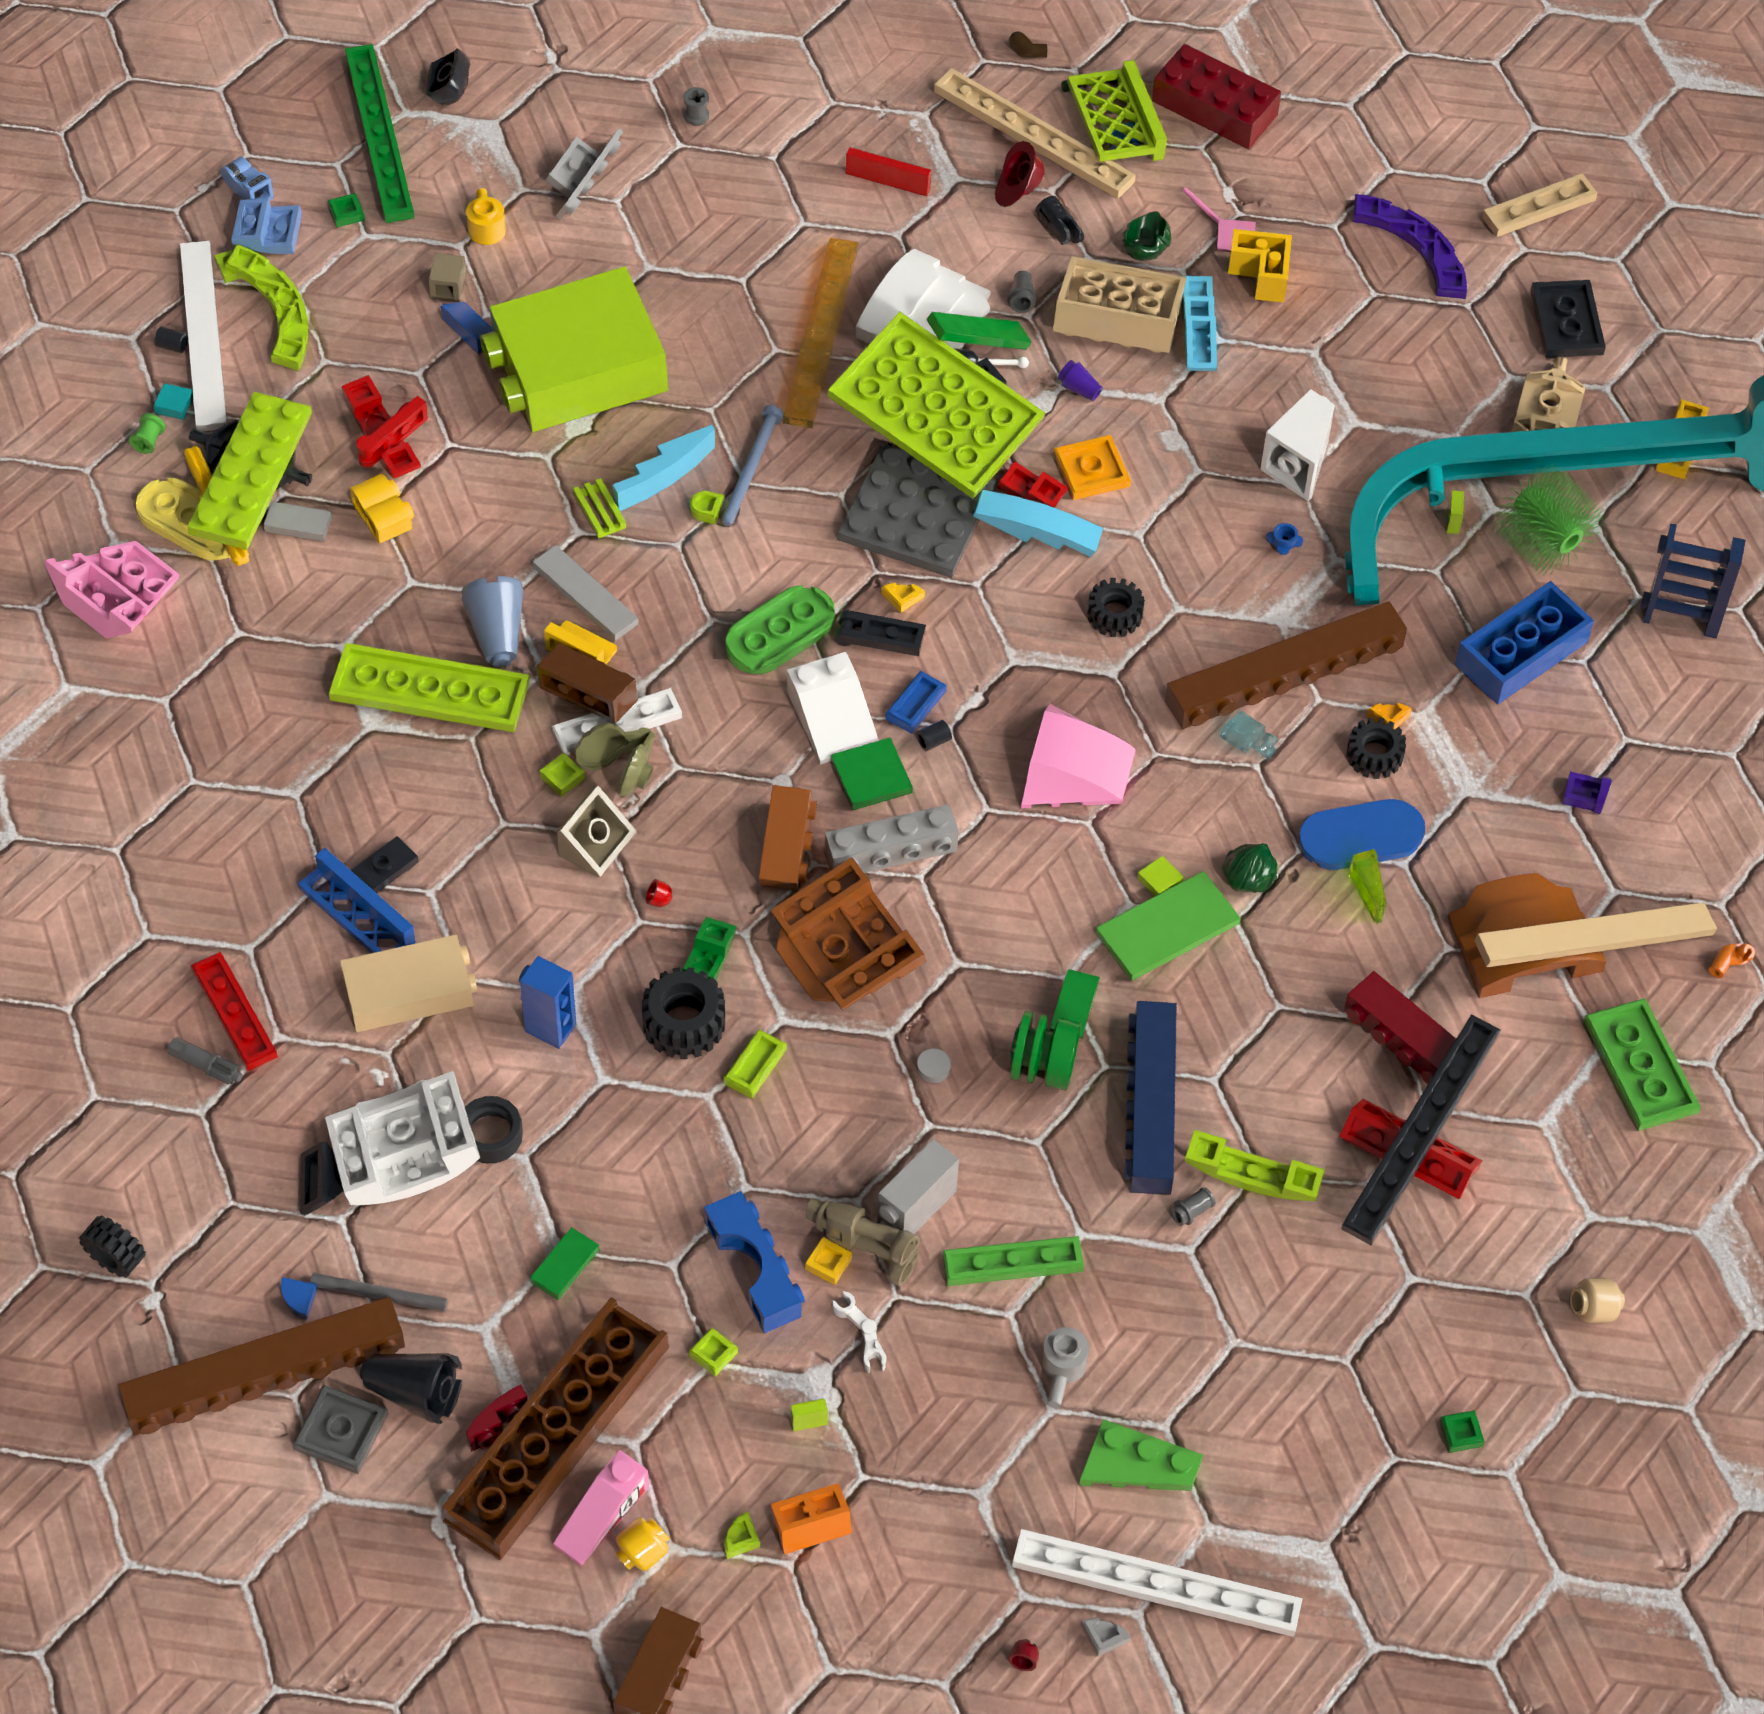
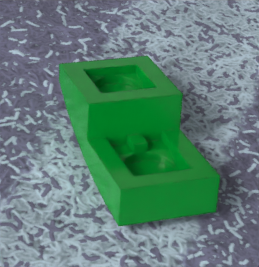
M706 917L695 937L694 948L682 971H687V967L694 968L695 973L699 974L700 971H704L708 975V980L711 978L716 980L731 947L737 926Z
M1071 969L1067 970L1050 1027L1051 1031H1054L1059 1018L1081 1022L1079 1038L1083 1039L1100 977Z

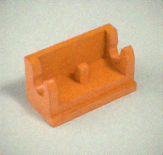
M839 1483L770 1504L776 1533L779 1532L780 1544L784 1555L852 1534L850 1510Z

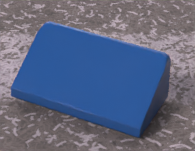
M466 302L443 304L441 306L442 320L477 354L481 353L483 350L480 335L492 332V327Z

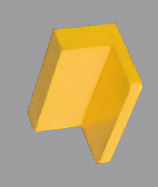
M568 620L564 621L561 626L550 622L544 630L545 649L550 652L560 643L571 649H576L592 659L602 661L606 665L617 652V645Z

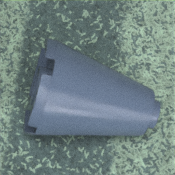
M497 576V582L487 583V578L470 582L463 587L461 598L486 662L498 668L509 666L517 657L524 594L521 581L505 576Z

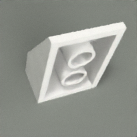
M846 652L787 669V693L820 765L831 762V754L879 741L858 676Z

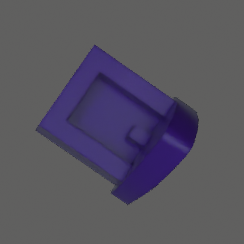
M1570 771L1562 804L1601 814L1612 778L1604 776L1596 778Z

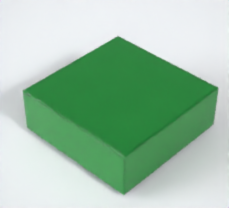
M356 193L328 200V207L337 228L365 221Z
M1475 1410L1441 1416L1440 1425L1449 1453L1483 1447L1485 1441Z

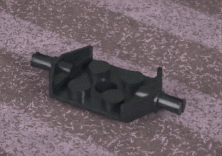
M236 419L213 431L212 434H207L196 428H193L189 433V440L204 445L205 462L211 474H214L239 423ZM294 451L276 490L287 483L291 484L292 481L305 486H309V483H311L312 474L298 470L295 467L296 451Z

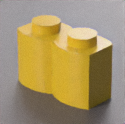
M381 473L349 488L354 508L379 544L412 529L411 519L414 518L413 510L407 501L403 502L400 499L399 489L394 480H388Z

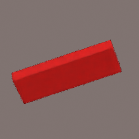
M849 147L846 153V174L923 196H928L930 192V169Z

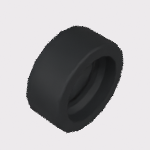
M484 1096L471 1101L465 1106L470 1128L474 1122L486 1116L501 1117L506 1119L510 1125V1133L502 1141L484 1144L475 1140L480 1156L477 1160L478 1162L495 1164L507 1160L517 1152L522 1143V1119L518 1109L509 1100L498 1096Z

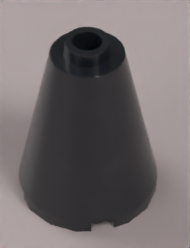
M449 1353L373 1354L368 1360L363 1362L360 1369V1379L363 1380V1385L366 1389L430 1423L441 1424L443 1423L440 1420L441 1417H449L457 1404L462 1380L456 1379V1368L462 1370V1364L458 1356Z

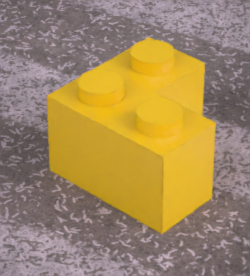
M1233 229L1228 274L1257 277L1255 300L1284 303L1292 235Z

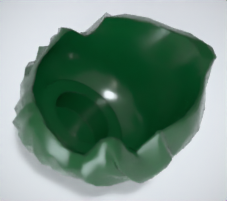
M1149 212L1133 219L1127 224V229L1122 234L1125 252L1131 258L1143 262L1157 259L1170 246L1171 228L1159 212Z
M1243 844L1229 851L1222 865V870L1233 890H1236V892L1256 893L1267 891L1271 884L1276 881L1278 864L1267 844Z

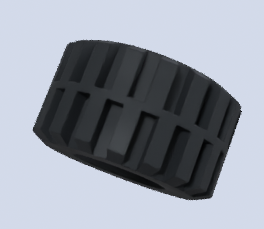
M679 967L673 968V973L670 974L664 971L660 973L659 980L653 978L649 982L650 988H645L643 993L642 1022L646 1039L649 1044L654 1043L655 1050L659 1053L665 1050L666 1056L671 1058L677 1054L680 1055V1059H688L687 1055L693 1054L695 1058L702 1056V1050L709 1052L713 1049V1042H720L722 1032L725 1031V999L722 988H718V982L714 978L708 980V975L704 971H700L697 974L694 972V968L687 967V971H680ZM682 1006L692 1007L700 1012L696 1017L688 1020H678L672 1018L667 1013Z

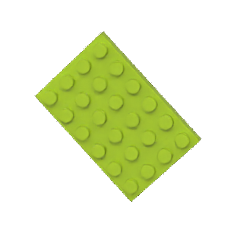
M900 311L828 389L827 397L972 499L976 497L1038 426L1045 415L1044 411L951 346L939 340L938 337Z

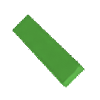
M1079 1236L943 1250L947 1286L1084 1271Z

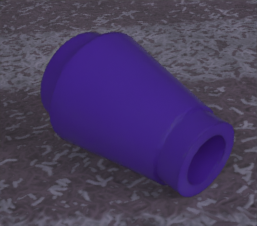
M1070 360L1063 367L1057 378L1062 382V387L1092 402L1103 390V387L1099 385L1080 362L1075 363L1073 360Z

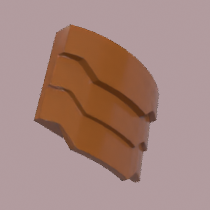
M853 857L847 859L770 910L781 927L777 952L813 1001L835 1002L842 1011L867 994L874 993L896 977L901 979L926 962L923 951L907 930L902 931L873 892L870 880Z
M1538 873L1510 876L1477 885L1466 905L1448 914L1449 922L1479 998L1510 992L1514 978L1564 967H1568L1572 978L1596 974L1604 970L1606 960L1602 951L1486 967L1474 941L1479 933L1585 919L1571 888L1556 886Z

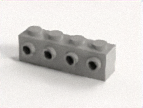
M950 804L825 832L824 854L830 871L853 857L865 873L957 852L959 830Z

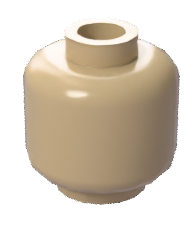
M1609 1278L1583 1279L1572 1290L1570 1295V1305L1573 1313L1582 1322L1589 1324L1613 1322L1617 1319L1625 1304L1623 1292Z

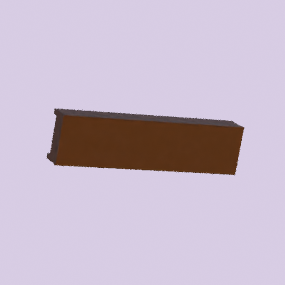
M611 1297L443 1504V1523L498 1560H501L668 1350V1333L664 1330L659 1332L617 1305V1300Z

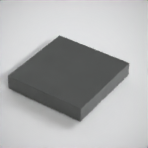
M323 1385L293 1443V1448L295 1451L359 1474L389 1414L388 1409Z

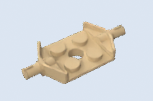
M1557 357L1554 368L1551 370L1527 373L1512 432L1576 427L1586 387L1566 374L1565 369L1568 363L1566 358L1563 357L1562 365L1559 366L1561 357ZM1552 400L1558 405L1548 406L1543 401Z

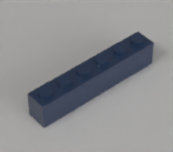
M1137 1001L1135 1013H1129L1128 1033H1134V1042H1128L1127 1062H1133V1071H1127L1126 1090L1133 1091L1132 1100H1127L1126 1120H1132V1130L1126 1129L1125 1150H1131V1159H1125L1124 1179L1130 1180V1193L1171 1195L1174 1179L1177 1003Z

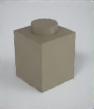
M435 253L429 276L431 299L460 302L466 280L465 256Z

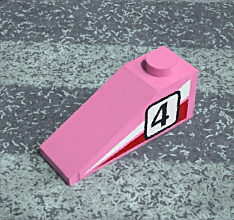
M619 1450L596 1477L554 1541L553 1546L582 1567L649 1488L648 1470Z

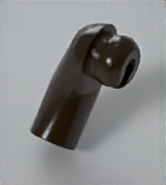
M1019 31L1013 32L1009 37L1010 46L1020 57L1047 58V44H1033L1024 33Z

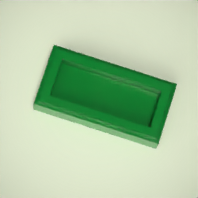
M571 1227L530 1277L531 1284L559 1301L599 1252V1244Z

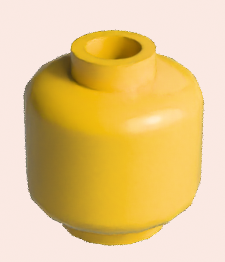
M638 1517L617 1535L616 1543L620 1550L616 1555L629 1570L636 1566L641 1571H648L668 1553L669 1548L666 1542L670 1538L652 1517L648 1520Z

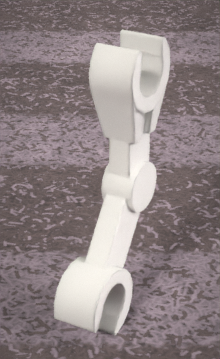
M843 1291V1300L849 1303V1306L842 1308L833 1300L832 1308L834 1314L840 1318H848L861 1330L865 1339L864 1369L870 1373L869 1360L877 1358L881 1361V1368L884 1371L886 1368V1355L877 1339L876 1322L868 1319L855 1306V1298L851 1293Z

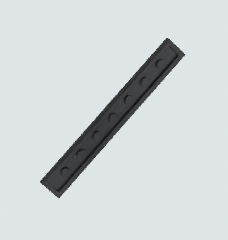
M1472 1014L1470 1015L1342 1224L1341 1230L1372 1246L1498 1039L1501 1029Z

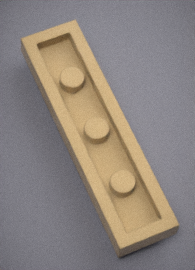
M1582 173L1484 209L1482 218L1495 236L1499 237L1596 201L1597 191Z

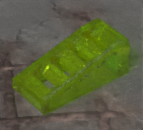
M1375 849L1353 855L1348 874L1373 921L1378 924L1383 920L1386 898L1377 853Z

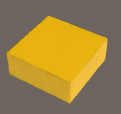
M822 1237L806 1261L805 1270L835 1285L851 1262L852 1252Z

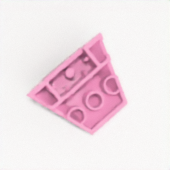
M137 541L104 547L100 549V553L93 555L72 554V559L59 562H56L55 558L45 560V567L63 605L106 639L131 633L179 578V574Z
M1050 704L1044 712L1030 761L1021 809L1031 808L1034 804H1051V807H1060L1061 803L1080 802L1082 806L1122 804L1136 749L1120 738Z

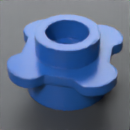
M1288 523L1277 525L1274 532H1269L1266 537L1267 542L1273 543L1277 548V552L1281 555H1287L1289 550L1294 547H1301L1303 544V538L1298 536L1296 527Z

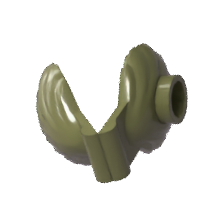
M612 723L596 725L585 732L577 743L575 749L576 762L584 770L598 771L610 765L620 755L631 754L618 789L620 798L627 797L637 787L644 790L650 780L654 766L648 764L655 734L644 727L639 730L625 732L621 727Z

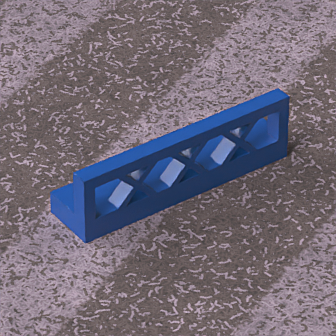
M324 848L315 855L317 868L298 883V888L370 953L382 951L378 947V939H393L398 943L394 948L416 943L413 925L332 853ZM322 877L331 884L330 892H316L311 886ZM334 900H349L353 903L352 911H337L334 908ZM356 919H371L375 923L374 931H360L356 927Z

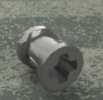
M690 88L683 95L684 103L687 106V109L684 111V119L693 126H701L709 119V110L706 107L709 102V94L703 88Z

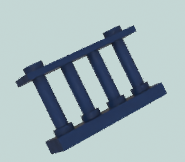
M1670 524L1667 536L1661 535L1657 553L1661 554L1651 590L1650 592L1644 591L1640 609L1645 610L1643 623H1650L1654 609L1701 619V623H1706L1704 636L1717 639L1742 564L1746 540L1733 537L1730 549L1724 548L1723 551L1674 541L1677 525ZM1674 553L1720 563V565L1717 567V570L1669 560L1670 554ZM1665 572L1714 583L1711 589L1663 579ZM1660 590L1707 601L1709 605L1705 604V607L1664 599L1658 597V593Z

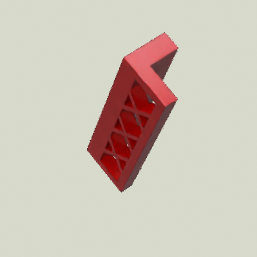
M1362 1099L1351 1109L1339 1137L1383 1159L1406 1120ZM1437 1137L1414 1176L1460 1199L1471 1177L1479 1169L1482 1160Z

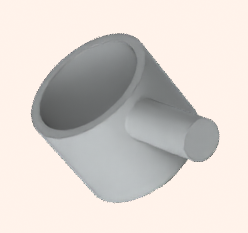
M1061 1327L1055 1329L1048 1334L1044 1341L1042 1368L1045 1374L1052 1380L1047 1405L1052 1408L1061 1407L1066 1384L1077 1381L1086 1371L1089 1344L1086 1337L1074 1328Z

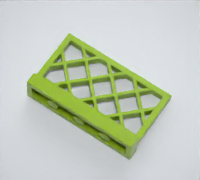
M1134 60L1123 61L1122 69L1068 76L1067 84L1099 162L1143 155H1151L1153 161L1164 160L1167 137ZM1118 80L1119 86L1113 88L1104 83L1106 81ZM1086 84L1093 88L1090 92L1078 88L1077 85ZM1100 90L1111 96L1104 100L1095 94ZM1118 98L1127 102V106L1122 108L1113 104V101ZM1091 102L1101 108L1098 112L1086 108V105ZM1106 110L1118 114V117L1113 120L1103 114ZM1126 118L1136 124L1131 128L1122 124L1121 121ZM1096 122H1100L1109 128L1104 132L1095 128L1094 125ZM1114 130H1117L1127 136L1122 140L1111 134ZM1132 138L1144 142V145L1135 146L1129 142ZM1106 141L1117 146V148L1104 151L1102 145Z

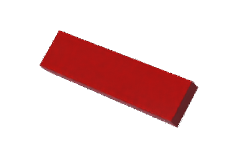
M219 952L192 964L191 969L247 1072L278 1058L276 1049L223 954Z

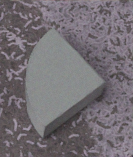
M1100 1618L1086 1619L1081 1623V1627L1098 1657L1130 1642V1635L1120 1625L1100 1620Z

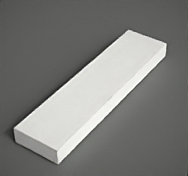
M669 688L638 698V701L616 724L590 713L553 725L552 733L561 753L569 755L575 753L576 745L584 733L596 725L612 723L621 727L625 732L639 730L643 727L650 729L681 719L682 711L672 689Z

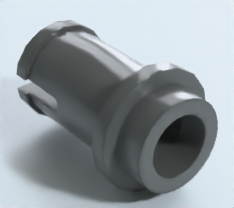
M1202 1187L1185 1200L1175 1201L1174 1207L1170 1210L1171 1215L1180 1226L1184 1224L1190 1225L1193 1223V1218L1210 1207L1215 1206V1198L1207 1188Z

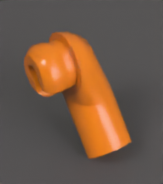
M1747 943L1725 945L1717 953L1708 971L1713 977L1722 978L1729 966L1743 965L1752 960L1755 956V950L1752 945Z

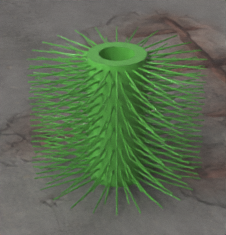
M1528 472L1527 488L1524 489L1522 486L1523 491L1521 490L1517 498H1509L1516 500L1513 503H1509L1514 504L1509 505L1514 508L1504 513L1508 515L1505 519L1509 518L1504 523L1509 525L1504 528L1505 530L1502 533L1507 532L1506 529L1514 523L1517 527L1509 537L1515 531L1518 535L1520 532L1522 533L1512 544L1514 545L1517 541L1515 547L1519 544V548L1522 549V546L1530 540L1528 545L1524 546L1528 549L1524 552L1525 554L1533 546H1535L1533 551L1539 548L1535 554L1531 555L1532 557L1529 560L1534 556L1536 557V554L1541 551L1537 556L1543 555V557L1536 563L1534 562L1535 565H1538L1546 556L1548 558L1550 555L1552 559L1555 557L1554 561L1559 556L1561 561L1562 554H1564V560L1566 553L1568 554L1569 565V552L1574 551V548L1579 546L1580 541H1586L1582 540V538L1588 536L1584 534L1589 533L1583 531L1594 526L1589 524L1591 521L1587 523L1585 521L1593 517L1599 510L1597 509L1588 518L1589 513L1584 515L1593 505L1591 504L1589 507L1579 509L1588 498L1587 496L1575 508L1577 503L1582 501L1581 499L1585 494L1581 498L1579 497L1580 500L1575 504L1573 502L1576 500H1573L1571 496L1567 499L1570 494L1572 495L1568 491L1572 487L1569 486L1564 493L1562 491L1570 483H1565L1569 480L1568 477L1563 483H1560L1562 485L1555 489L1559 484H1555L1554 480L1550 483L1554 476L1547 481L1549 476L1546 478L1544 473L1538 485H1536L1538 482L1536 477L1535 485L1532 482V485L1529 486ZM1563 475L1556 478V480L1560 478L1559 482L1565 479ZM1565 483L1566 486L1558 492L1560 487L1564 486L1563 484Z

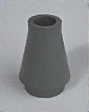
M1018 271L1015 274L1007 297L1011 308L1018 313L1029 312L1037 302L1032 276L1027 271Z

